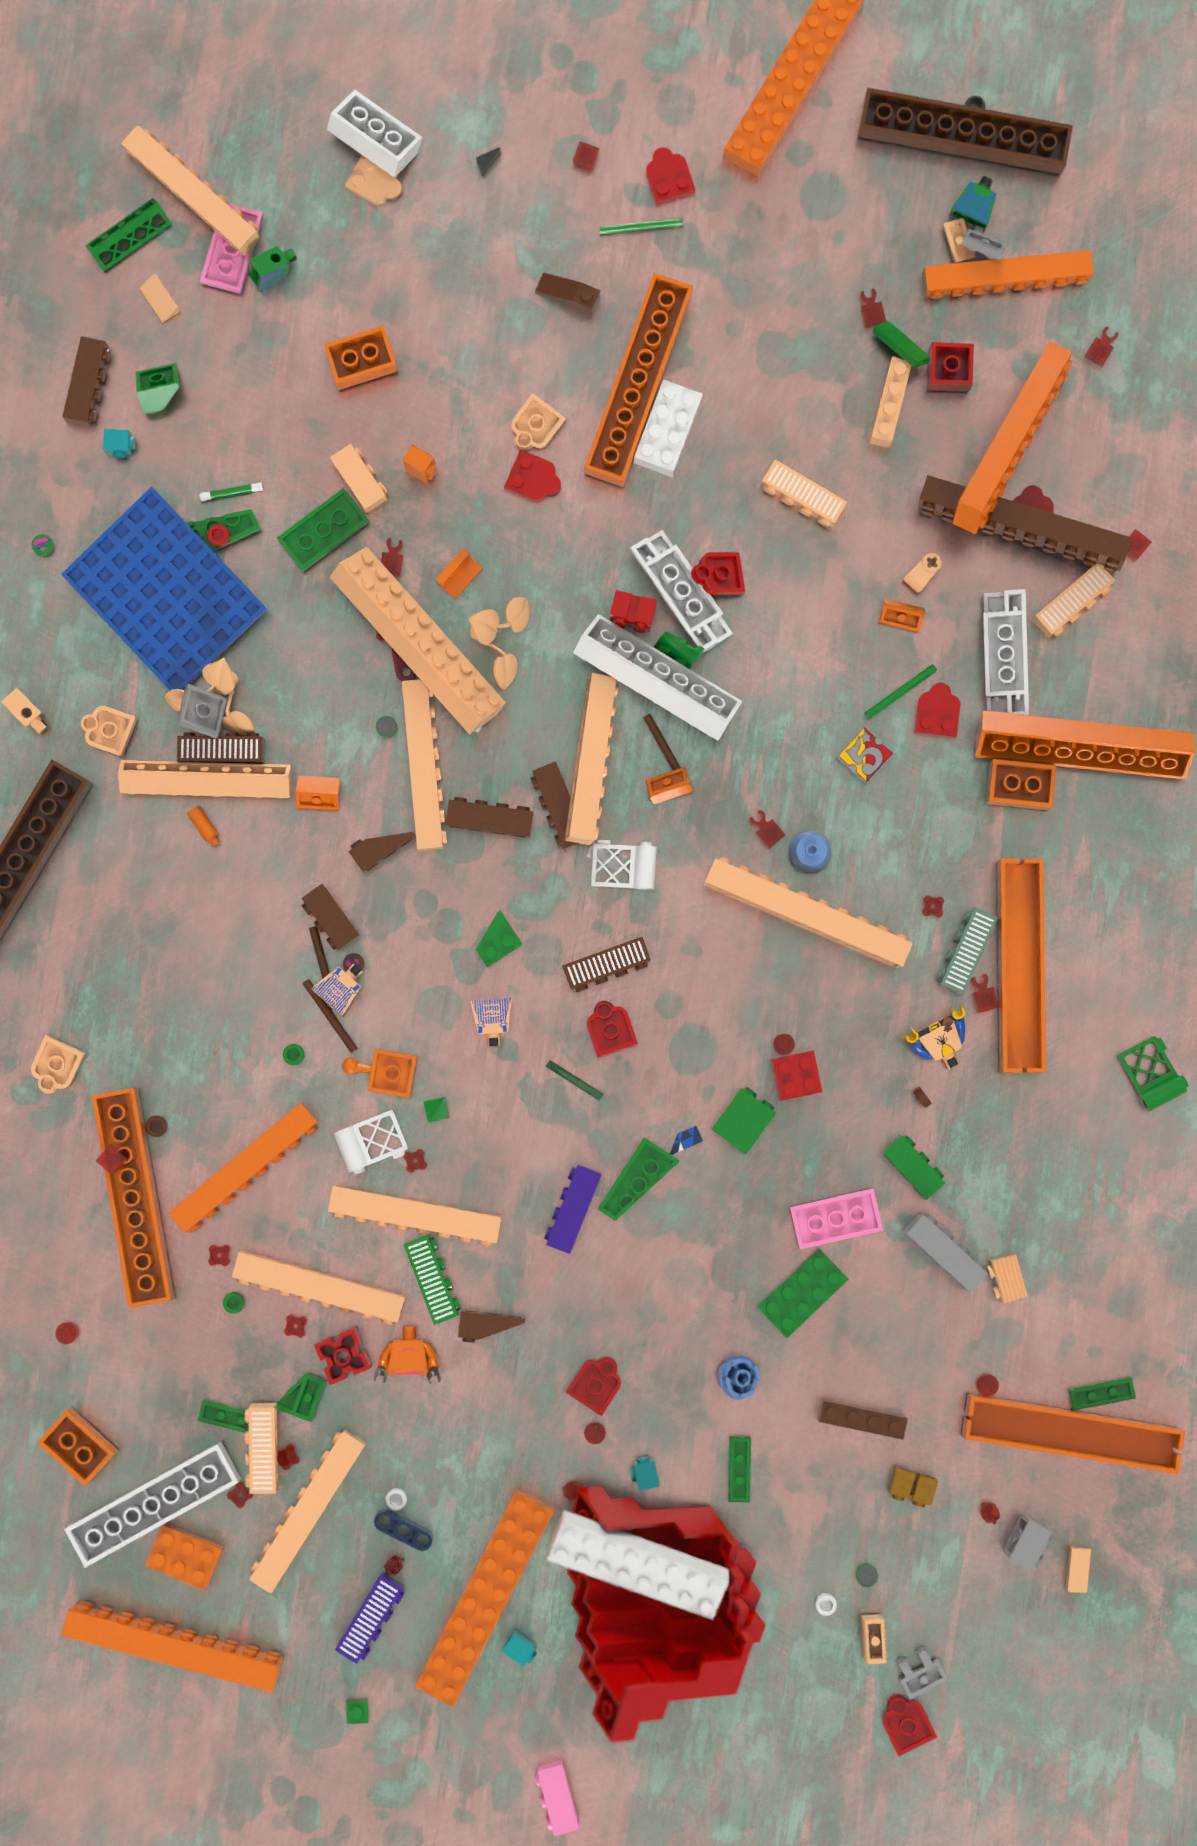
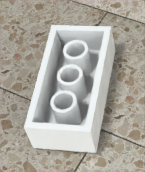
M356 90L331 112L327 127L330 133L393 177L418 154L422 140L419 134Z
M663 379L634 455L635 464L673 478L700 407L702 393Z

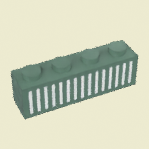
M976 907L972 908L971 911L967 910L963 918V922H965L963 930H958L954 939L957 942L954 950L950 949L946 956L947 966L945 969L941 968L938 974V986L960 996L965 994L998 917Z

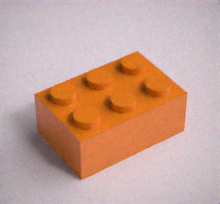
M384 325L323 344L338 390L398 372Z
M992 759L989 762L985 804L1050 810L1053 808L1057 766Z
M72 1407L67 1409L37 1442L84 1486L88 1485L119 1451Z
M166 1522L160 1528L145 1566L205 1591L210 1584L225 1546L175 1524Z

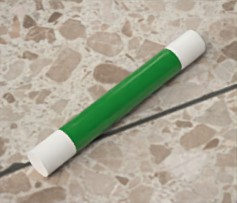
M262 482L200 493L199 495L201 502L262 491L263 486Z

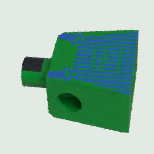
M982 176L979 184L969 182L953 204L949 215L956 219L964 218V222L973 227H976V225L984 227L983 231L985 232L997 195L990 190L993 180Z
M278 246L249 259V277L259 292H262L288 275L289 264L296 261L297 256L291 248L285 252H282Z

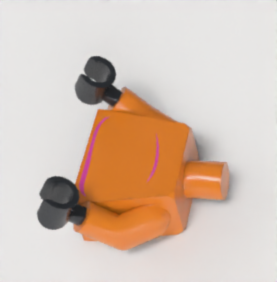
M403 1326V1338H395L393 1342L386 1345L379 1357L377 1370L374 1372L375 1382L376 1377L379 1375L384 1377L383 1383L387 1381V1375H427L430 1384L431 1377L437 1376L438 1382L441 1381L438 1371V1356L432 1346L425 1342V1339H415L416 1326Z

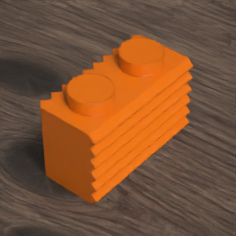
M412 444L403 458L406 473L413 474V477L420 478V481H424V483H427L428 480L432 481L437 473L434 456Z

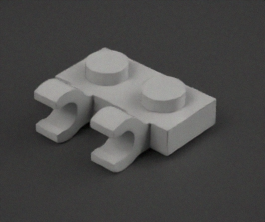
M976 225L974 231L971 229L967 230L962 245L971 251L981 252L990 259L1001 260L1006 248V244L1001 242L1003 235L995 233L993 239L982 235L984 227Z
M924 1647L916 1650L923 1666L914 1671L911 1670L905 1657L897 1660L904 1673V1676L900 1677L899 1680L910 1700L948 1680L938 1659L936 1658L931 1661Z

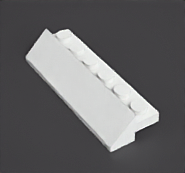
M663 530L630 547L631 552L696 647L702 646L704 648L703 652L711 650L733 634L721 617L723 614L712 596L703 589L702 585L693 581L691 565L678 546L672 545Z
M1026 589L984 593L983 615L987 711L1029 715Z

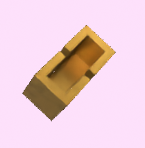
M894 1466L887 1491L896 1500L904 1501L905 1498L913 1500V1505L925 1508V1504L932 1505L938 1480L918 1472L916 1475L911 1470Z

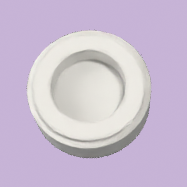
M400 1488L391 1489L385 1498L387 1507L393 1511L403 1509L407 1503L405 1491Z
M821 1593L815 1600V1607L821 1615L829 1616L836 1611L837 1601L832 1594Z

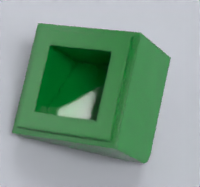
M445 1097L423 1102L428 1123L450 1118Z

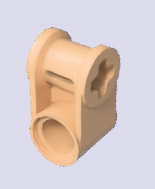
M935 553L927 554L903 580L919 594L940 568L941 558ZM933 560L935 562L934 565L930 568L927 567L928 561Z

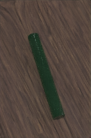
M549 1060L546 1068L600 1101L603 1096L602 1092L553 1061Z

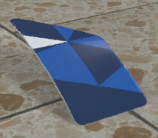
M697 1126L677 1134L670 1152L671 1155L703 1141Z

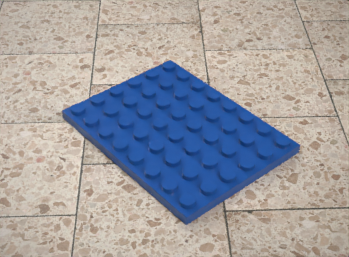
M152 486L61 574L169 690H184L187 684H191L202 673L203 668L207 664L216 660L267 610L263 603Z

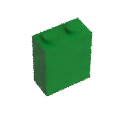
M748 1087L745 1090L743 1088L739 1089L711 1128L712 1131L745 1155L776 1114L773 1111L774 1106L766 1100L761 1102L756 1099L757 1094Z

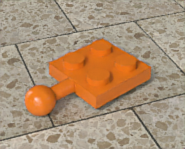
M375 1049L372 1065L360 1064L354 1058H347L342 1063V1069L349 1075L356 1072L370 1074L367 1091L410 1098L417 1056Z

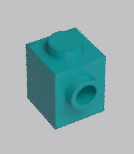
M104 429L103 451L106 455H113L114 458H125V456L132 455V449L135 450L136 439L130 430Z
M649 1456L637 1458V1462L633 1463L634 1468L630 1469L632 1482L637 1481L638 1490L642 1491L660 1487L654 1458L650 1459Z
M516 1630L513 1631L502 1648L504 1654L523 1667L526 1662L530 1664L537 1654L535 1652L536 1644Z

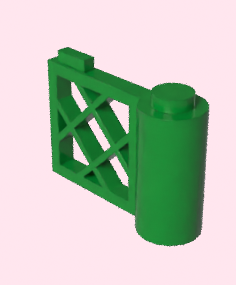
M1156 1036L1117 1056L1148 1112L1186 1093V1087L1189 1086L1183 1075L1179 1076L1164 1052L1167 1047L1161 1038L1157 1039ZM1152 1042L1157 1049L1155 1057L1143 1054L1145 1046ZM1130 1054L1140 1056L1137 1067L1128 1065L1124 1057ZM1142 1057L1154 1061L1151 1072L1139 1068ZM1156 1063L1165 1064L1170 1072L1164 1075L1154 1073ZM1138 1072L1150 1075L1148 1083L1142 1087L1136 1079ZM1153 1076L1159 1077L1152 1081Z

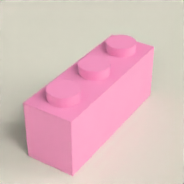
M563 1759L538 1766L537 1774H534L537 1787L542 1788L543 1795L540 1796L543 1809L547 1808L549 1814L546 1817L548 1829H553L554 1836L580 1829V1822Z

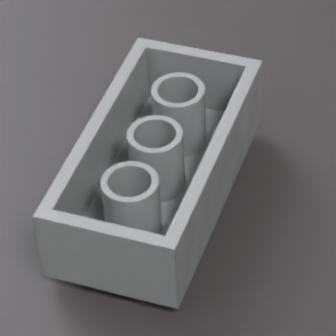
M918 1213L902 1233L964 1290L971 1293L988 1275L984 1270L986 1266L979 1259L968 1256L970 1251L964 1245L955 1244L952 1241L954 1236L946 1229H939L936 1226L938 1222L930 1214Z

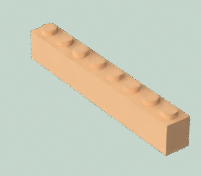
M137 125L121 142L124 149L238 252L245 256L261 239L257 232L259 228L250 220L246 222L243 219L244 215L236 207L231 209L227 205L229 202L221 194L217 196L212 192L214 188L207 181L202 183L198 179L199 175L191 167L189 169L183 166L185 164L184 161L176 154L172 156L169 153L170 149L162 141L157 143L151 131L147 128L143 130Z
M591 673L587 678L564 841L590 845L598 837L599 827H596L597 819H600L602 811L599 802L603 798L605 789L602 786V780L607 774L605 758H608L610 753V746L607 744L608 737H611L613 725H610V722L616 710L613 700L617 696L619 688L616 685V679L611 676Z
M420 679L402 681L417 850L444 849L443 844L447 843L446 831H442L441 823L445 822L444 810H440L439 803L443 801L442 789H438V781L441 780V770L436 768V760L439 759V749L434 747V739H437V728L432 726V718H435V707L430 705V697H434V695Z
M121 760L118 769L120 793L273 797L282 799L290 798L292 788L291 765Z
M335 1185L332 1187L328 1212H333L332 1216L345 1219V1215L354 1216V1221L366 1222V1219L375 1220L374 1224L380 1226H387V1223L396 1224L395 1228L401 1230H408V1227L417 1228L416 1232L429 1234V1231L438 1232L437 1236L450 1238V1235L459 1236L458 1240L465 1242L477 1239L480 1240L479 1244L487 1246L497 1243L502 1220L500 1216Z
M244 1251L238 1253L232 1277L237 1278L236 1282L249 1285V1282L258 1284L257 1288L262 1290L277 1289L278 1294L290 1296L292 1293L299 1295L298 1299L311 1302V1299L320 1301L319 1305L328 1308H331L332 1305L339 1306L340 1311L351 1314L352 1311L361 1312V1317L373 1319V1316L382 1318L381 1322L393 1325L394 1322H399L406 1298L404 1295Z
M344 1429L342 1434L337 1432L331 1442L334 1444L330 1452L325 1451L320 1459V1462L323 1464L319 1470L314 1469L308 1478L311 1483L307 1489L303 1487L296 1498L299 1502L295 1507L291 1505L284 1517L288 1518L284 1525L279 1524L273 1533V1536L276 1537L272 1544L268 1542L261 1552L264 1555L260 1563L256 1561L249 1571L252 1573L249 1580L270 1594L275 1589L366 1444L365 1441Z

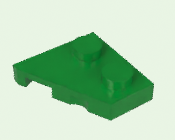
M666 631L654 646L655 649L688 669H691L704 650L700 645L697 648L687 645V640L677 638Z
M501 910L497 912L476 948L477 953L487 968L523 945Z
M308 1373L304 1374L276 1402L277 1409L303 1420L313 1422L327 1380Z

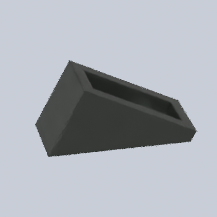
M500 147L476 157V162L482 175L486 173L500 156Z

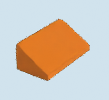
M885 598L878 622L919 633L925 609Z
M686 767L646 780L649 797L654 804L693 791Z

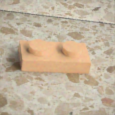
M964 218L944 223L942 227L953 262L962 263L974 260V251L962 245L967 232Z

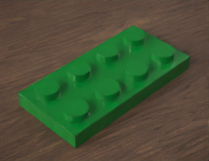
M342 488L278 536L277 539L301 571L304 572L370 521L345 488Z
M818 1248L757 1307L788 1338L849 1279Z

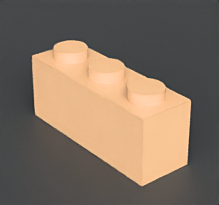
M349 444L332 455L330 459L367 514L387 501L385 495L387 490L382 482L377 483L374 479L376 474L370 465L366 466L362 461L364 456L358 447L354 449Z

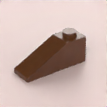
M543 272L535 293L593 316L600 300L601 290L579 281Z
M413 832L369 838L364 841L359 839L350 846L352 849L348 852L365 874L411 842L416 836Z
M461 1310L458 1337H461L463 1342L475 1343V1339L480 1340L524 1324L526 1317Z

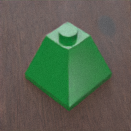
M176 363L135 372L136 390L143 414H154L164 410L179 388Z

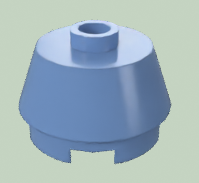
M805 831L798 834L791 842L789 848V855L793 865L806 873H815L824 869L829 863L832 853L827 838L815 831Z
M735 1356L720 1366L717 1372V1381L721 1389L730 1398L744 1399L755 1392L754 1389L757 1381H760V1373L758 1367L750 1359L744 1356Z

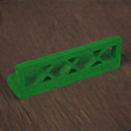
M152 198L85 246L102 270L105 271L172 223L159 203ZM160 213L164 222L158 226L151 225L152 217ZM145 227L144 236L141 238L134 237L135 229ZM128 239L129 243L126 249H117L118 241ZM104 251H111V259L103 264L98 255Z

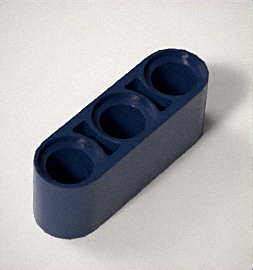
M388 1509L380 1510L375 1516L374 1525L379 1531L419 1551H426L432 1545L433 1534L429 1529ZM381 1515L388 1516L390 1524L382 1525L379 1522V1517ZM406 1525L410 1532L407 1535H402L399 1533L398 1527ZM422 1534L426 1535L429 1542L422 1545L418 1542L417 1537Z

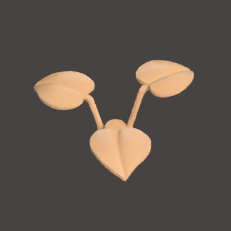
M515 597L508 603L505 612L508 622L505 624H499V615L492 609L480 611L468 619L472 625L470 631L472 639L491 647L501 655V657L495 659L493 669L497 685L502 691L507 689L515 679L518 671V662L513 654L509 653L506 655L503 650L491 642L496 636L497 628L511 626L512 631L518 633L527 626L530 617V606L526 597Z
M224 658L207 664L203 668L202 674L205 680L210 685H213L207 691L212 692L216 689L220 695L228 694L225 709L226 716L222 718L224 728L229 733H238V736L256 733L253 723L245 714L239 711L230 712L232 696L235 693L233 689L238 682L237 675L230 670ZM174 689L168 691L164 698L171 708L179 714L184 690Z

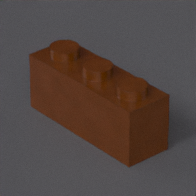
M320 884L301 898L304 902L301 906L308 915L312 913L316 918L314 924L319 931L327 933L329 938L326 940L333 950L337 948L341 951L361 937L323 884Z

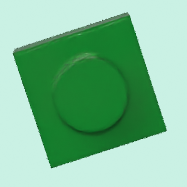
M368 1699L346 1700L347 1724L369 1723Z

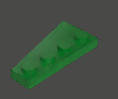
M251 509L215 518H205V520L186 522L214 552L261 530ZM217 524L225 526L230 533L228 543L221 547L214 546L208 539L209 529Z
M644 1138L598 1207V1210L616 1221L680 1161Z

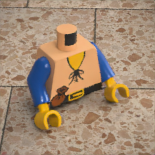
M959 1004L960 1009L957 1012L954 1011L953 1007H950L952 1015H948L918 1032L910 1028L912 1031L910 1036L903 1033V1037L909 1042L915 1054L933 1062L943 1058L948 1069L959 1064L954 1052L962 1048L966 1027L964 1021L965 1010L961 1004Z

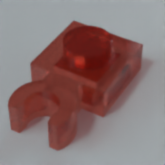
M874 288L871 289L872 297L870 298L865 296L864 291L860 293V299L865 304L860 308L865 328L886 322L882 302L875 303L877 293Z
M1109 327L1103 329L1101 339L1098 337L1094 339L1084 356L1103 367L1114 349L1110 343H1113L1118 337V332L1113 337L1107 336L1106 332Z
M388 538L386 544L389 553L382 552L381 563L393 576L401 577L404 556L398 554V552L402 550L403 542L399 540L398 546L392 547V540Z
M759 810L758 814L761 816V820L755 821L753 817H750L749 821L752 825L760 828L756 831V834L767 848L770 849L785 836V833L773 819L767 822L765 820V813Z
M986 974L982 975L983 983L981 984L977 983L975 977L971 978L972 985L978 990V992L972 993L978 1013L1000 1007L994 987L987 988L988 976Z

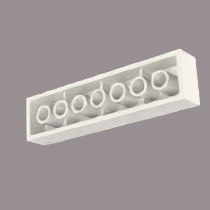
M599 614L582 634L573 652L581 659L586 660L599 670L614 677L617 681L622 682L717 741L743 702Z
M220 1441L70 1524L64 1530L84 1567H87L237 1484L241 1477Z
M565 1510L548 1547V1561L713 1619L729 1583L728 1569L618 1529L605 1530L601 1523Z

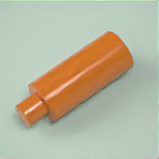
M200 805L191 809L187 815L204 841H209L213 847L219 844L220 841L216 837L218 832Z

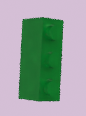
M899 1135L881 1153L924 1200H927L945 1184L942 1179L944 1175L937 1167L933 1169L928 1164L930 1160L922 1151L918 1153L914 1149L916 1144L908 1135L905 1137Z

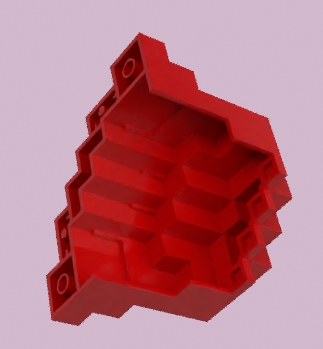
M601 1486L578 1488L571 1513L601 1523L605 1530L618 1529L726 1568L729 1575V1583L713 1619L568 1568L567 1574L576 1586L571 1606L580 1617L575 1637L584 1649L578 1668L597 1695L592 1715L611 1743L633 1741L639 1729V1723L663 1720L668 1702L737 1695L753 1643L761 1641L766 1625L755 1611L761 1592L751 1580L756 1566V1560L746 1548L739 1549L740 1544L710 1506L642 1510L634 1498L610 1499Z

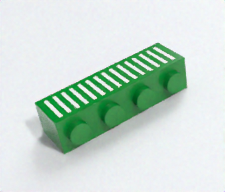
M428 1234L403 1244L433 1324L436 1325L457 1317L461 1307L457 1297L454 1299L452 1297L451 1290H453V1285L450 1278H445L443 1270L446 1269L442 1257L438 1258L435 1252L438 1249L435 1238H430Z

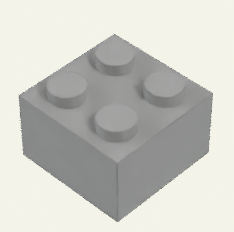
M1022 1514L1003 1552L1009 1559L1033 1571L1035 1567L1037 1568L1043 1559L1041 1555L1043 1550L1050 1546L1053 1540V1536H1051L1053 1532L1042 1523Z

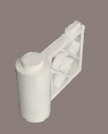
M598 840V844H593L591 886L654 890L657 847L653 846V842H640V845L630 846L611 845V840ZM598 849H607L612 856L602 863L598 859ZM622 850H631L630 860L623 864L617 855ZM613 858L622 866L614 874L606 868V865ZM597 862L601 865L599 868H597ZM602 868L611 876L605 882H596L597 873ZM625 869L629 873V883H620L615 877ZM612 879H614L617 883H609V882H610Z
M393 1110L333 1133L348 1173L353 1172L354 1176L365 1172L366 1166L387 1157L393 1156V1159L404 1156L406 1155L405 1150L408 1149ZM390 1115L393 1122L391 1130L387 1131L378 1127L381 1119ZM378 1120L376 1126L371 1124L372 1122ZM368 1125L375 1128L371 1138L362 1137L359 1127ZM394 1127L397 1134L392 1133ZM377 1129L388 1134L384 1145L372 1141ZM390 1136L399 1138L402 1147L396 1150L386 1147ZM363 1140L369 1142L367 1148ZM371 1143L382 1147L380 1155L374 1159H371L368 1153ZM385 1149L391 1151L386 1154H383Z

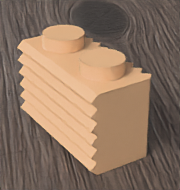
M1016 1254L989 1260L990 1265L987 1266V1271L990 1279L994 1278L996 1286L993 1287V1292L996 1299L1006 1303L1028 1296Z
M880 1614L861 1615L863 1659L866 1664L887 1662V1651L885 1650L887 1648L885 1646L886 1634L884 1632L885 1620Z

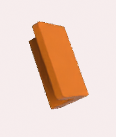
M463 548L435 580L442 589L456 599L481 572L482 567Z
M299 776L295 790L296 808L338 810L340 778Z

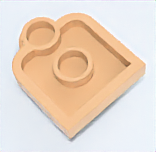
M363 155L345 184V189L377 205L384 203L387 198L393 199L398 197L402 188L397 180L398 174L395 177L391 176Z
M532 393L512 420V429L516 434L514 438L516 447L524 451H528L533 447L537 449L545 448L566 421V418Z
M100 706L95 709L93 714H87L82 718L81 728L86 733L85 740L90 746L123 757L138 718L106 706Z
M46 1035L31 1066V1072L38 1079L40 1090L44 1093H53L58 1088L63 1089L70 1086L85 1052Z

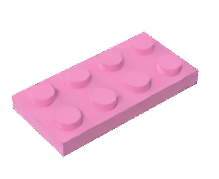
M227 204L231 209L236 207L244 215L243 219L246 222L252 221L260 230L264 216L262 212ZM214 230L200 278L201 284L241 294L249 268V259L252 258L255 245L243 256Z
M873 1188L790 1207L799 1249L883 1231Z

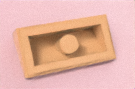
M156 274L152 275L139 288L162 323L180 312Z
M1069 1546L1065 1584L1067 1592H1087L1091 1548Z

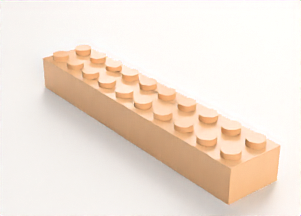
M368 547L363 548L338 564L330 576L331 580L469 735L500 712L506 702Z
M720 857L719 860L715 858L704 886L897 969L903 967L913 944L908 941L909 937L900 933L893 935L889 933L890 929L879 924L872 926L869 924L870 920L861 916H858V918L849 916L850 912L845 909L838 908L835 910L830 908V903L819 899L816 902L810 899L811 895L799 891L795 893L791 891L789 885L781 882L778 885L770 882L771 878L763 874H759V876L751 874L752 870L740 865L737 868L732 866V861Z

